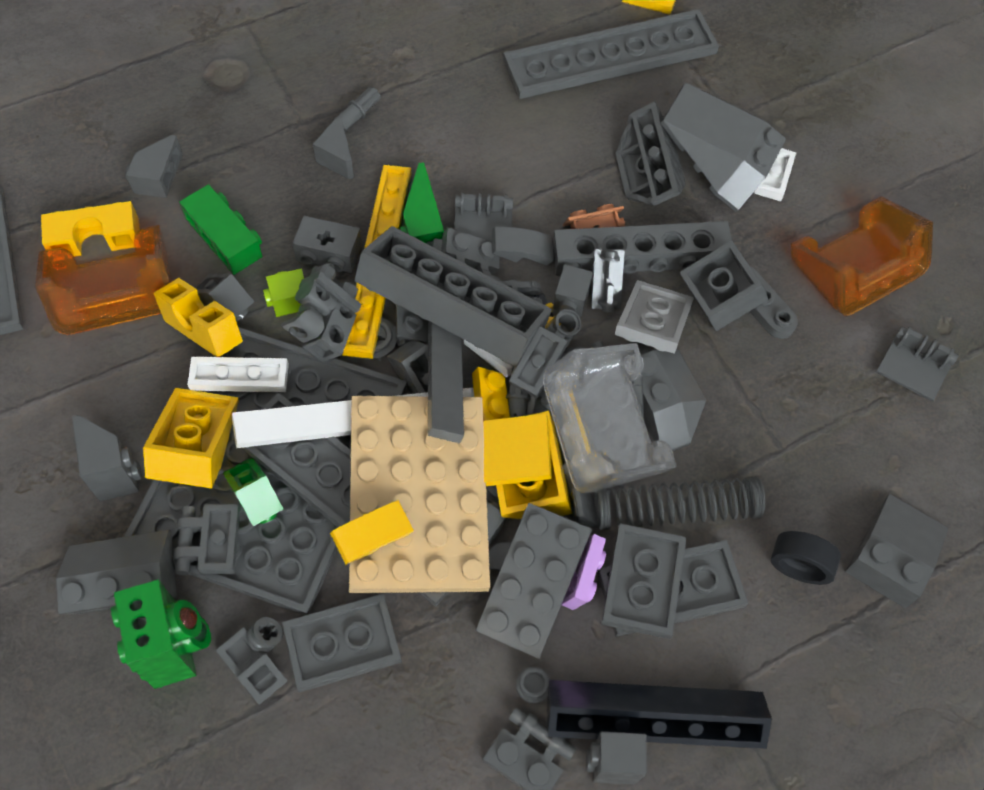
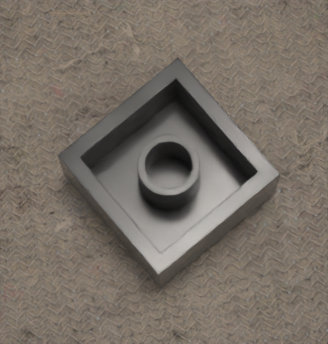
M732 240L679 272L715 331L720 330L769 300L762 283Z

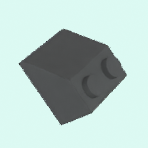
M72 416L79 474L97 499L104 501L139 492L138 480L142 479V471L138 460L133 461L130 448L124 447L116 435L82 416Z

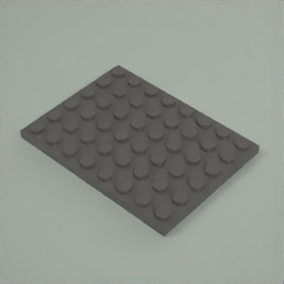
M239 328L243 342L232 348L228 353L220 356L287 358L289 367L286 392L279 393L295 406L352 400V396L404 395L407 389V381L336 358L322 362L304 348ZM201 391L238 397L236 412L261 410L278 393ZM233 425L222 466L212 488L153 480L124 537L171 530L174 554V548L178 547L179 532L176 531L177 520L181 518L183 506L195 507V517H203L204 504H238L240 507L235 574H200L197 570L198 561H193L190 563L189 575L302 615L310 614L337 551L330 532L338 527L256 460L255 462L267 476L283 510L278 512L273 520L253 526L223 475V472L251 458L244 450L236 448L232 438L234 436ZM351 435L335 437L351 449ZM201 532L193 533L192 546H200Z

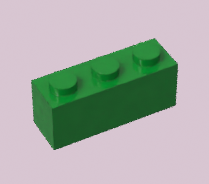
M208 184L179 201L187 222L233 275L263 257L260 249L262 244L261 238L254 229L249 230L245 226L246 223L237 210L232 211L229 208V203L221 192L216 193Z

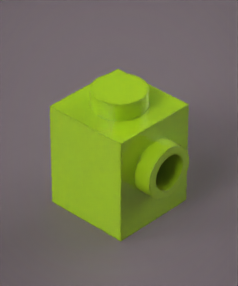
M302 268L288 272L281 271L274 275L266 276L269 288L263 289L267 307H274L276 317L298 312L301 304L295 300V295L299 290L301 280L304 279Z

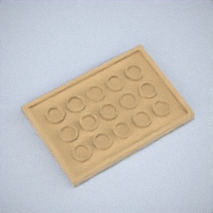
M352 396L350 521L399 500L414 531L404 538L380 547L374 553L351 562L349 568V593L489 592L490 570L486 482H484L482 397H463L464 437L461 443H455L428 436V397Z

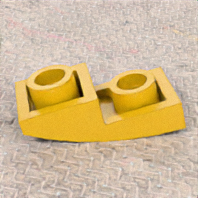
M399 500L332 530L330 534L346 565L374 553L380 547L408 536L414 530Z

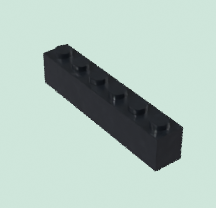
M549 680L547 701L548 737L597 739L600 732L646 734V742L767 749L772 717L764 693L761 691Z

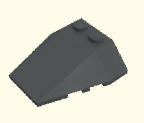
M688 83L681 87L661 121V125L681 151L686 150L696 163L693 167L697 173L702 171L711 183L709 189L735 212L740 209L766 179L786 141V138L759 115Z

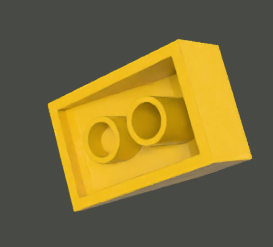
M175 388L143 447L145 478L212 488L222 466L233 425L232 413L237 410L238 397Z

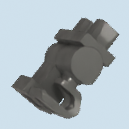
M328 264L317 267L311 276L301 280L295 300L302 305V308L299 309L296 317L286 320L281 324V327L303 343L302 347L322 362L343 354L355 321V313L359 312L362 305L356 300L358 288L346 281L337 285L333 281L336 276V270ZM292 327H299L306 333L297 332Z

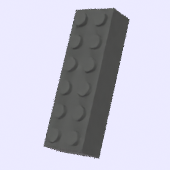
M393 226L361 252L354 280L368 290L376 292L391 300L394 304L408 309L419 315L422 319L440 326L472 343L475 347L483 349L500 358L503 362L515 367L520 362L539 326L545 329L552 311L546 305Z

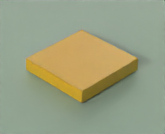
M546 413L483 421L484 482H486V486L552 479L549 426Z

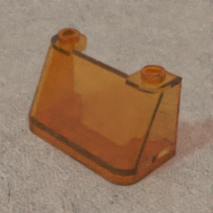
M879 197L861 209L859 228L818 249L817 241L808 236L791 243L792 260L836 311L844 316H849L921 277L928 270L932 258L933 222L892 201Z
M160 225L140 229L135 234L133 241L136 252L77 265L74 256L67 249L51 248L39 251L35 287L54 330L60 334L72 335L161 314L154 292L172 282Z

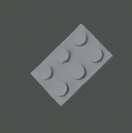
M637 280L617 324L615 335L623 337L630 342H639L652 346L656 350L675 354L694 297Z

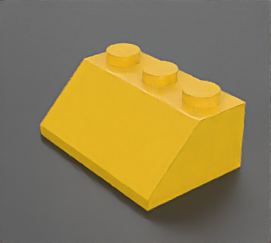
M549 411L536 414L546 413L548 417L552 479L496 485L501 516L503 518L522 519L528 503L560 516L573 514L556 429Z

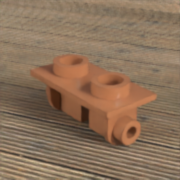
M607 204L598 207L597 211L587 213L586 210L572 212L569 214L570 217L563 223V227L570 225V229H584L596 226L598 228L625 226L624 218H619L618 216L624 209V206L614 208L613 204Z

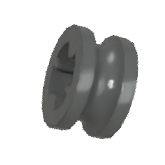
M262 617L249 628L246 639L248 645L254 651L267 653L281 641L283 631L276 620L270 617ZM261 630L268 633L266 637L270 636V639L266 641L262 638L264 634H259Z

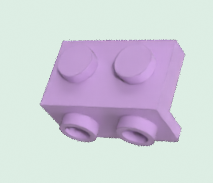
M596 534L589 537L562 606L575 610L587 603V601L590 602L597 588V583L594 582L596 571L601 569L606 558V552L603 551L605 538Z

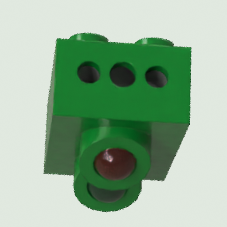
M159 579L114 592L116 605L111 607V615L115 627L120 628L122 641L117 642L121 662L123 664L126 663L132 672H136L142 681L145 680L154 689L197 676L192 652L206 649L211 643L209 626L200 616L197 609L186 600L175 601Z

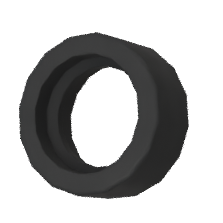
M786 531L777 537L771 556V563L778 571L790 578L808 584L825 585L834 581L841 553L835 545L817 535L800 531Z

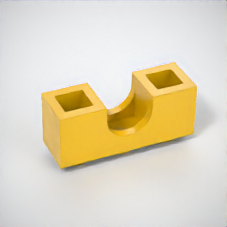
M131 201L95 207L89 206L68 211H56L41 215L42 244L51 260L82 256V243L86 238L95 234L104 235L111 251L141 247L139 218Z
M177 278L154 292L164 321L215 357L228 353L232 348L243 342L234 313L216 301L204 306L197 289L182 279Z

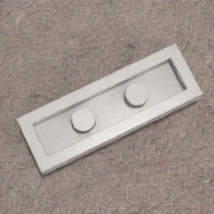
M191 357L187 385L190 390L286 392L289 363L287 358Z

